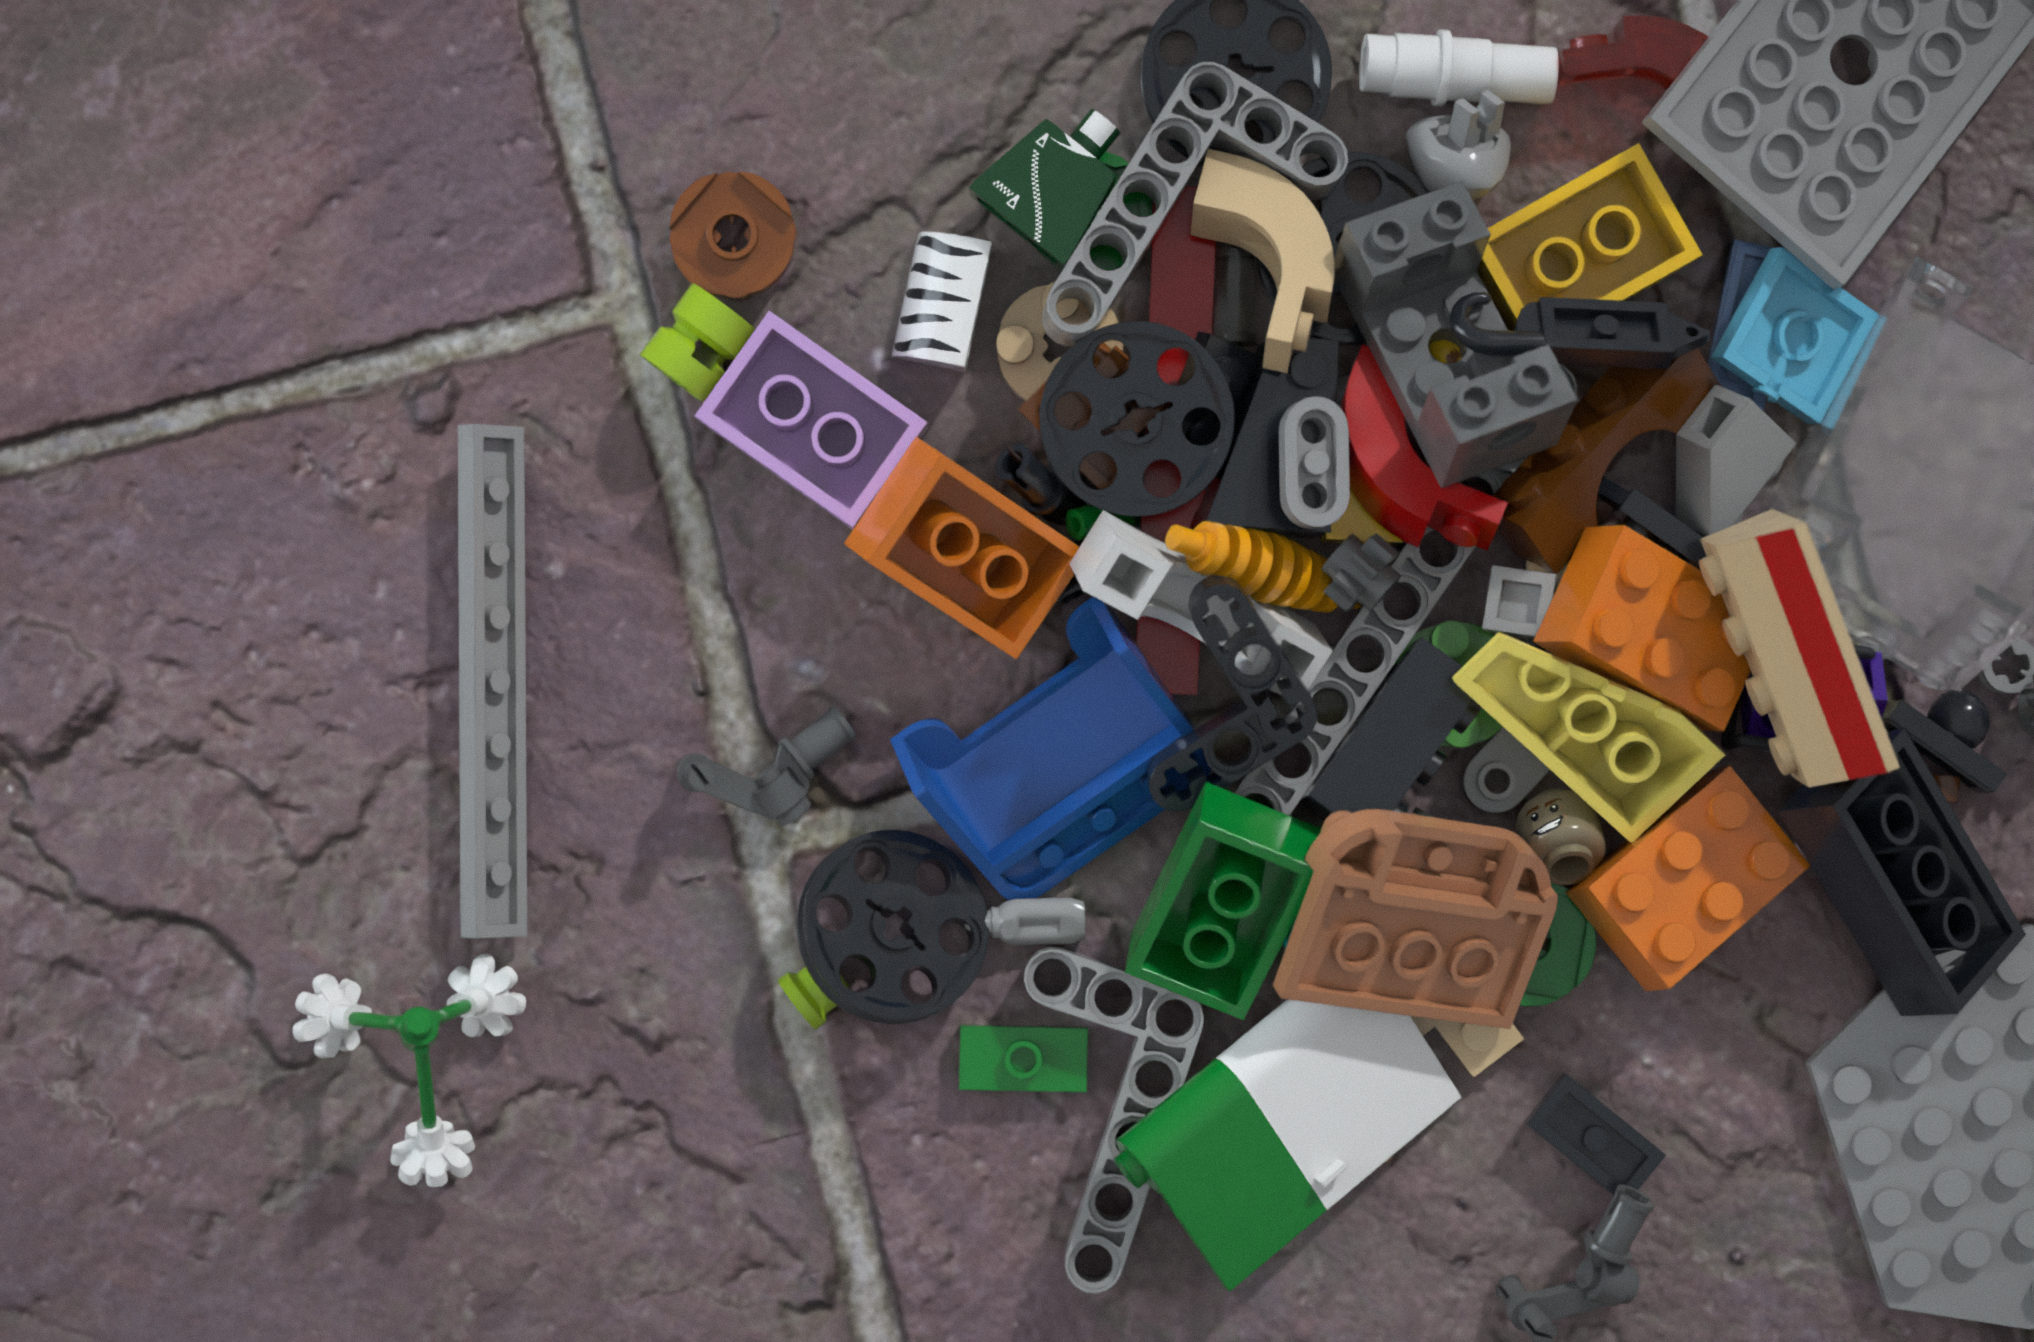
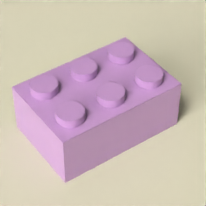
M770 311L767 312L694 415L700 423L852 530L914 438L917 436L922 439L929 429L928 422Z

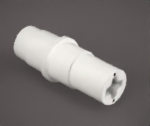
M1439 29L1436 35L1396 32L1393 35L1366 34L1362 42L1360 54L1359 85L1362 92L1388 93L1390 97L1430 99L1431 104L1437 107H1443L1446 101H1457L1462 98L1468 102L1479 103L1480 92L1488 89L1504 102L1550 105L1554 100L1557 89L1559 71L1558 51L1555 47L1492 43L1490 39L1452 37L1450 30Z

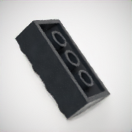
M1905 728L1895 729L1887 733L1900 768L1884 774L1815 787H1807L1802 784L1777 812L1900 1015L1958 1014L2024 938L2026 933ZM1952 950L1966 952L1946 965L1955 966L1946 973L1935 955Z

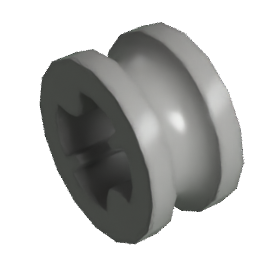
M2014 636L1995 638L1985 643L1979 650L1975 660V670L1979 681L1989 691L1998 694L2019 693L2029 688L2033 683L2032 676L2034 675L2033 646L2024 639ZM2003 647L2008 656H2019L2022 662V669L2013 671L2018 678L2009 683L2006 675H1995L1992 670V661L2001 660V657L1996 653Z

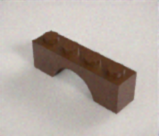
M1698 348L1672 359L1669 369L1610 367L1575 405L1558 444L1529 455L1514 473L1504 481L1502 486L1492 496L1508 502L1498 530L1515 554L1556 575L1570 561L1585 527L1598 526L1596 516L1598 489L1608 465L1619 450L1635 437L1648 431L1668 430L1677 434L1715 384L1721 386Z

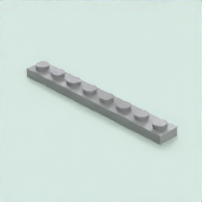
M466 424L458 425L461 938L527 936L524 427Z

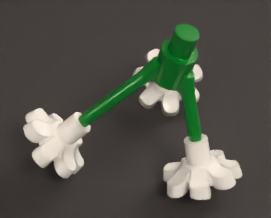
M481 954L476 957L472 962L471 970L465 966H458L450 973L448 982L457 993L447 1000L446 1007L434 1011L425 1007H413L403 1015L374 1014L371 1008L357 1004L361 988L356 982L350 979H343L338 984L336 978L329 974H320L314 978L312 984L315 994L304 991L296 999V1009L300 1013L307 1015V1019L295 1023L293 1035L298 1042L317 1039L314 1045V1053L321 1059L335 1057L339 1049L347 1052L357 1048L360 1044L358 1030L362 1027L397 1032L403 1046L414 1052L421 1118L406 1126L405 1141L393 1145L390 1157L392 1165L400 1166L399 1179L407 1185L417 1184L422 1179L423 1174H425L428 1186L440 1187L448 1181L446 1171H449L458 1178H464L473 1169L470 1158L466 1155L475 1149L470 1132L467 1130L455 1132L452 1123L442 1121L440 1117L436 1116L429 1050L438 1040L439 1027L459 1016L463 1018L462 1032L470 1037L481 1036L485 1028L494 1036H505L512 1031L513 1024L507 1015L522 1014L526 1007V998L523 994L509 992V989L517 983L518 976L509 966H505L494 973L495 959L490 954Z

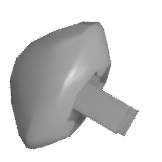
M1489 89L1480 92V101L1477 108L1462 98L1455 101L1452 115L1448 114L1417 120L1407 131L1406 144L1413 167L1419 180L1429 192L1463 181L1472 200L1487 195L1503 179L1511 154L1510 136L1500 128L1505 102Z

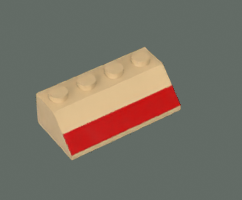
M1771 509L1701 538L1700 541L1707 556L1699 560L1701 573L1713 596L1721 594L1730 617L1722 620L1723 629L1734 653L1737 656L1745 654L1753 677L1745 680L1746 688L1760 716L1768 714L1776 737L1769 739L1768 743L1780 772L1784 776L1791 773L1793 778L1807 787H1815L1884 774L1900 768L1806 522Z

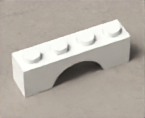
M1103 510L1069 563L1082 590L1137 620L1141 616L1162 620L1205 643L1191 617L1189 597L1193 588L1202 579L1208 577L1190 570L1186 564L1184 554L1169 550L1164 542ZM1218 595L1211 596L1207 600L1210 611L1204 617L1216 614L1226 627L1229 637H1231L1240 630L1233 620L1229 609V604L1235 599L1232 598L1223 602ZM1248 595L1298 675L1309 689L1333 652L1315 623L1285 607L1269 603L1263 604L1254 601ZM1248 623V625L1245 628L1253 627L1254 624ZM1227 640L1219 641L1218 643L1224 645ZM1261 645L1246 646L1238 652L1235 658V667L1246 675L1262 673L1271 661V652ZM1282 675L1280 679H1285L1288 677L1286 675ZM1277 683L1269 688L1282 696Z

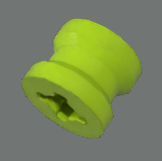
M806 966L797 973L787 972L777 980L793 1005L815 1030L826 1023L827 1013L837 1006L815 984ZM839 973L842 983L845 985L846 988L851 990L849 985L846 983L844 978Z

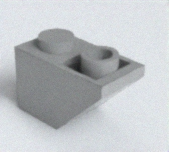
M1715 384L1676 434V518L1702 537L1709 536L1739 523L1745 509L1766 482L1779 472L1784 459L1797 443L1750 398Z

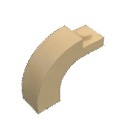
M1208 149L1193 203L1191 235L1243 248L1256 256L1267 267L1276 284L1277 297L1266 336L1262 368L1288 373L1293 350L1306 352L1313 320L1327 323L1334 282L1335 263L1329 233L1315 206L1298 187L1283 175L1254 160Z

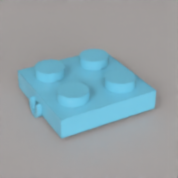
M1784 247L1770 248L1710 358L1753 386L1752 390L1754 392L1766 395L1768 402L1779 404L1807 424H1820L1879 314L1841 287L1833 290Z

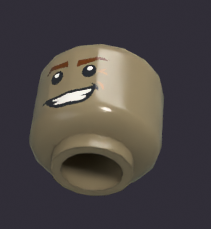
M1557 788L1545 790L1529 800L1519 811L1516 820L1517 834L1528 843L1543 861L1552 883L1571 885L1581 882L1589 877L1604 859L1606 841L1598 813L1573 790Z

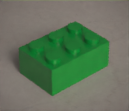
M1205 782L1132 930L1124 973L1244 1020L1300 911L1314 872L1305 860V857L1312 843L1321 834V828Z

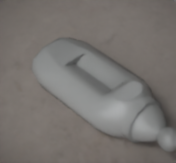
M1071 897L1012 899L1003 902L998 907H991V909L987 910L985 923L987 928H989V936L991 938H999L1007 944H1072L1085 939L1084 901ZM964 924L965 928L970 931V926Z

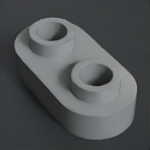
M1309 397L1294 403L1285 411L1279 424L1280 503L1289 520L1302 528L1318 529L1333 524L1345 513L1350 498L1348 422L1342 409L1333 401L1323 397ZM1305 420L1314 422L1319 428L1320 435L1316 443H1309L1302 437L1301 426ZM1306 485H1312L1320 492L1321 501L1317 508L1308 507L1302 499V492Z
M1502 727L1466 763L1461 776L1462 790L1467 800L1477 809L1490 813H1501L1514 808L1550 769L1510 732ZM1495 768L1503 771L1507 777L1505 789L1497 794L1490 792L1484 782L1486 774Z

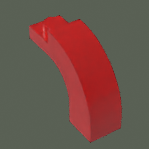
M1362 344L1339 406L1348 422L1349 486L1354 496L1377 523L1396 537L1417 548L1420 546L1427 527L1440 531L1442 536L1451 543L1463 547L1477 546L1488 551L1508 502L1458 482L1444 488L1440 487L1432 470L1413 450L1406 433L1405 417L1370 348Z

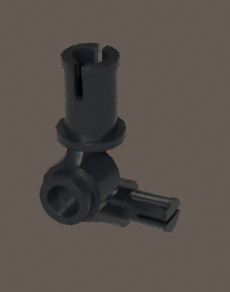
M1013 445V451L1023 461H1020L1008 448L1004 449L998 456L994 468L996 476L1021 496L1024 508L1032 515L1042 516L1043 519L1058 525H1066L1068 510L1087 505L1084 500L1074 494L1062 482L1051 464L1044 466L1025 445ZM1070 536L1071 541L1080 547L1084 539L1075 540ZM1075 574L1058 598L1059 602L1062 601L1063 605L1086 594L1082 590Z

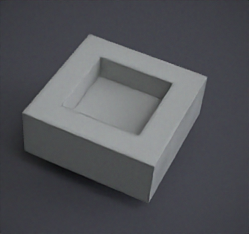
M1492 565L1482 629L1485 632H1500L1506 635L1535 638L1556 592L1558 576L1552 573Z

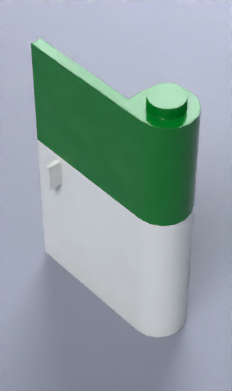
M1287 999L1116 1139V1144L1121 1153L1114 1158V1161L1124 1176L1136 1188L1139 1189L1147 1183L1163 1197L1218 1280L1230 1292L1462 1097L1411 1016Z

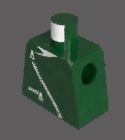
M1090 109L1069 136L1054 123L1045 119L970 185V196L1058 268L1063 270L1116 184L1117 175L1099 159L1121 132L1094 109Z

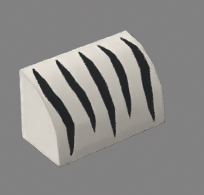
M941 232L918 233L891 357L958 372H966L992 253L991 241Z

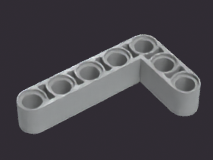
M1201 62L1192 66L1182 77L1052 286L1042 312V326L1046 334L1055 343L1068 347L1073 346L1077 341L1099 328L1211 145L1222 152L1245 157L1266 165L1291 181L1310 201H1317L1328 196L1334 190L1345 172L1348 164V151L1343 141L1335 133L1221 64ZM1196 87H1208L1218 94L1221 106L1214 110L1201 109L1192 102L1189 91ZM1251 120L1267 122L1273 128L1276 140L1268 144H1260L1253 141L1245 131V123ZM1165 139L1179 141L1185 146L1188 152V159L1182 163L1167 162L1159 155L1156 144ZM1306 153H1315L1322 156L1330 167V175L1317 178L1308 175L1300 164V156ZM1132 192L1144 193L1153 200L1156 212L1148 217L1132 215L1126 209L1123 197ZM1099 245L1113 247L1120 253L1123 265L1114 271L1099 269L1090 258V250ZM1074 298L1079 300L1087 307L1090 319L1081 325L1065 323L1059 317L1056 305L1064 299Z
M1050 946L1036 951L1030 956L1025 965L1024 983L1032 999L1043 1006L1135 1036L1065 1248V1268L1067 1276L1073 1285L1084 1292L1100 1293L1107 1291L1115 1285L1122 1274L1150 1189L1147 1183L1139 1189L1136 1188L1116 1165L1114 1158L1121 1153L1115 1144L1116 1134L1126 1123L1140 1121L1185 1083L1203 1028L1204 1015L1201 1005L1197 1001L1124 973L1125 969L1063 948ZM1059 959L1069 967L1071 979L1067 988L1062 992L1047 994L1036 986L1034 971L1044 960ZM1106 980H1121L1131 990V1001L1128 1007L1121 1013L1107 1014L1101 1011L1095 1003V992L1098 986ZM1172 999L1182 1000L1187 1003L1192 1013L1189 1026L1178 1034H1167L1160 1030L1156 1023V1012L1160 1005ZM1152 1060L1165 1063L1172 1073L1171 1083L1168 1088L1156 1095L1142 1092L1135 1082L1136 1073L1144 1063ZM1111 1183L1127 1187L1132 1194L1131 1204L1128 1209L1116 1216L1100 1212L1095 1204L1098 1191L1103 1186ZM1092 1244L1106 1248L1112 1256L1108 1270L1102 1275L1095 1277L1086 1276L1075 1265V1257L1078 1252L1085 1246Z

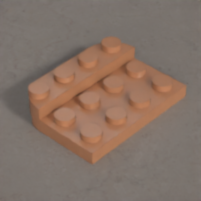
M1367 809L1354 813L1337 811L1328 816L1322 825L1321 834L1312 843L1305 857V860L1314 872L1272 985L1281 999L1511 1029L1552 923L1558 898L1556 892L1551 888V880L1546 866L1528 843L1516 833L1499 827L1382 809Z

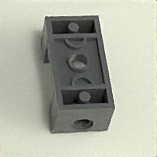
M1463 181L1345 223L1334 258V280L1441 488L1556 446L1578 400L1549 344L1515 357L1487 356L1475 353L1465 347L1453 334L1449 322L1453 305L1461 297L1468 294L1487 292L1477 270L1491 236ZM1492 299L1489 304L1477 306L1469 312L1470 321L1479 328L1508 331ZM1439 340L1453 342L1459 347L1462 359L1452 364L1439 362L1430 354L1428 345Z

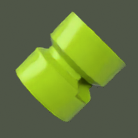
M692 283L672 310L675 319L673 326H660L639 355L677 385L704 403L724 375V363L727 360L733 361L755 331V328L713 295ZM700 341L702 346L695 350V343Z

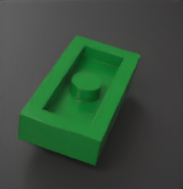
M960 1024L959 1090L1087 1092L1088 1027Z

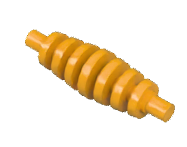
M1210 521L1201 522L1194 530L1176 524L1166 534V547L1169 550L1184 554L1186 564L1190 570L1207 577L1223 575L1232 578L1254 601L1321 613H1329L1338 607L1333 600L1323 593L1333 581L1321 570L1328 559L1295 541L1289 540L1283 535ZM1357 602L1352 609H1358L1361 604Z

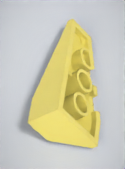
M1500 632L1452 677L1453 681L1631 844L1725 756L1723 750L1679 709Z

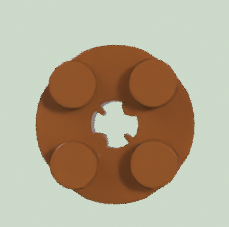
M738 171V173L725 172L703 176L692 183L681 194L671 213L669 241L677 267L691 284L695 283L714 297L741 301L748 299L750 296L761 294L774 286L783 277L794 257L797 230L790 206L785 197L773 184L756 174ZM735 218H739L749 225L744 233L749 243L738 252L734 246L732 247V252L723 251L717 246L721 242L722 236L716 229L726 219H729L730 224L734 225Z

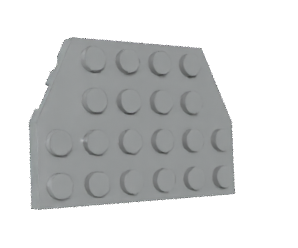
M2032 924L2021 925L2026 933L2024 938L1958 1014L1901 1016L1883 988L1863 1008L1860 1007L1831 1040L1823 1043L1805 1061L1883 1304L1888 1308L2028 1330L2034 1329V926ZM1952 950L1935 955L1946 973L1955 967L1953 965H1946L1966 952Z

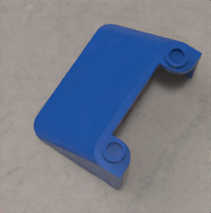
M1094 596L1076 608L1066 624L1068 642L1079 658L987 723L960 740L954 731L942 720L928 718L911 724L890 739L915 797L999 894L1008 900L1040 897L1165 809L1153 800L1146 779L1147 767L1151 758L1160 750L1196 729L1110 606ZM1202 748L1193 752L1198 765L1191 770L1180 774L1175 767L1167 769L1164 772L1167 783L1162 788L1173 784L1178 791L1186 789L1189 786L1186 775L1200 765L1203 766L1205 775L1209 776L1212 769L1207 764Z

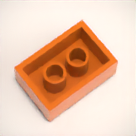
M917 436L844 542L846 546L869 564L1016 660L1074 576L1069 563L1079 549L1078 545Z
M1626 525L1585 527L1534 638V643L1565 661L1679 709L1701 731L1725 730L1743 690L1745 680L1748 679L1751 672L1745 654L1737 656L1725 635L1722 620L1729 618L1730 615L1722 595L1713 596L1699 569Z
M1726 766L1708 771L1632 844L1628 840L1624 841L1600 862L1589 877L1574 884L1565 893L1645 992L1673 987L1806 871L1810 865L1732 767Z

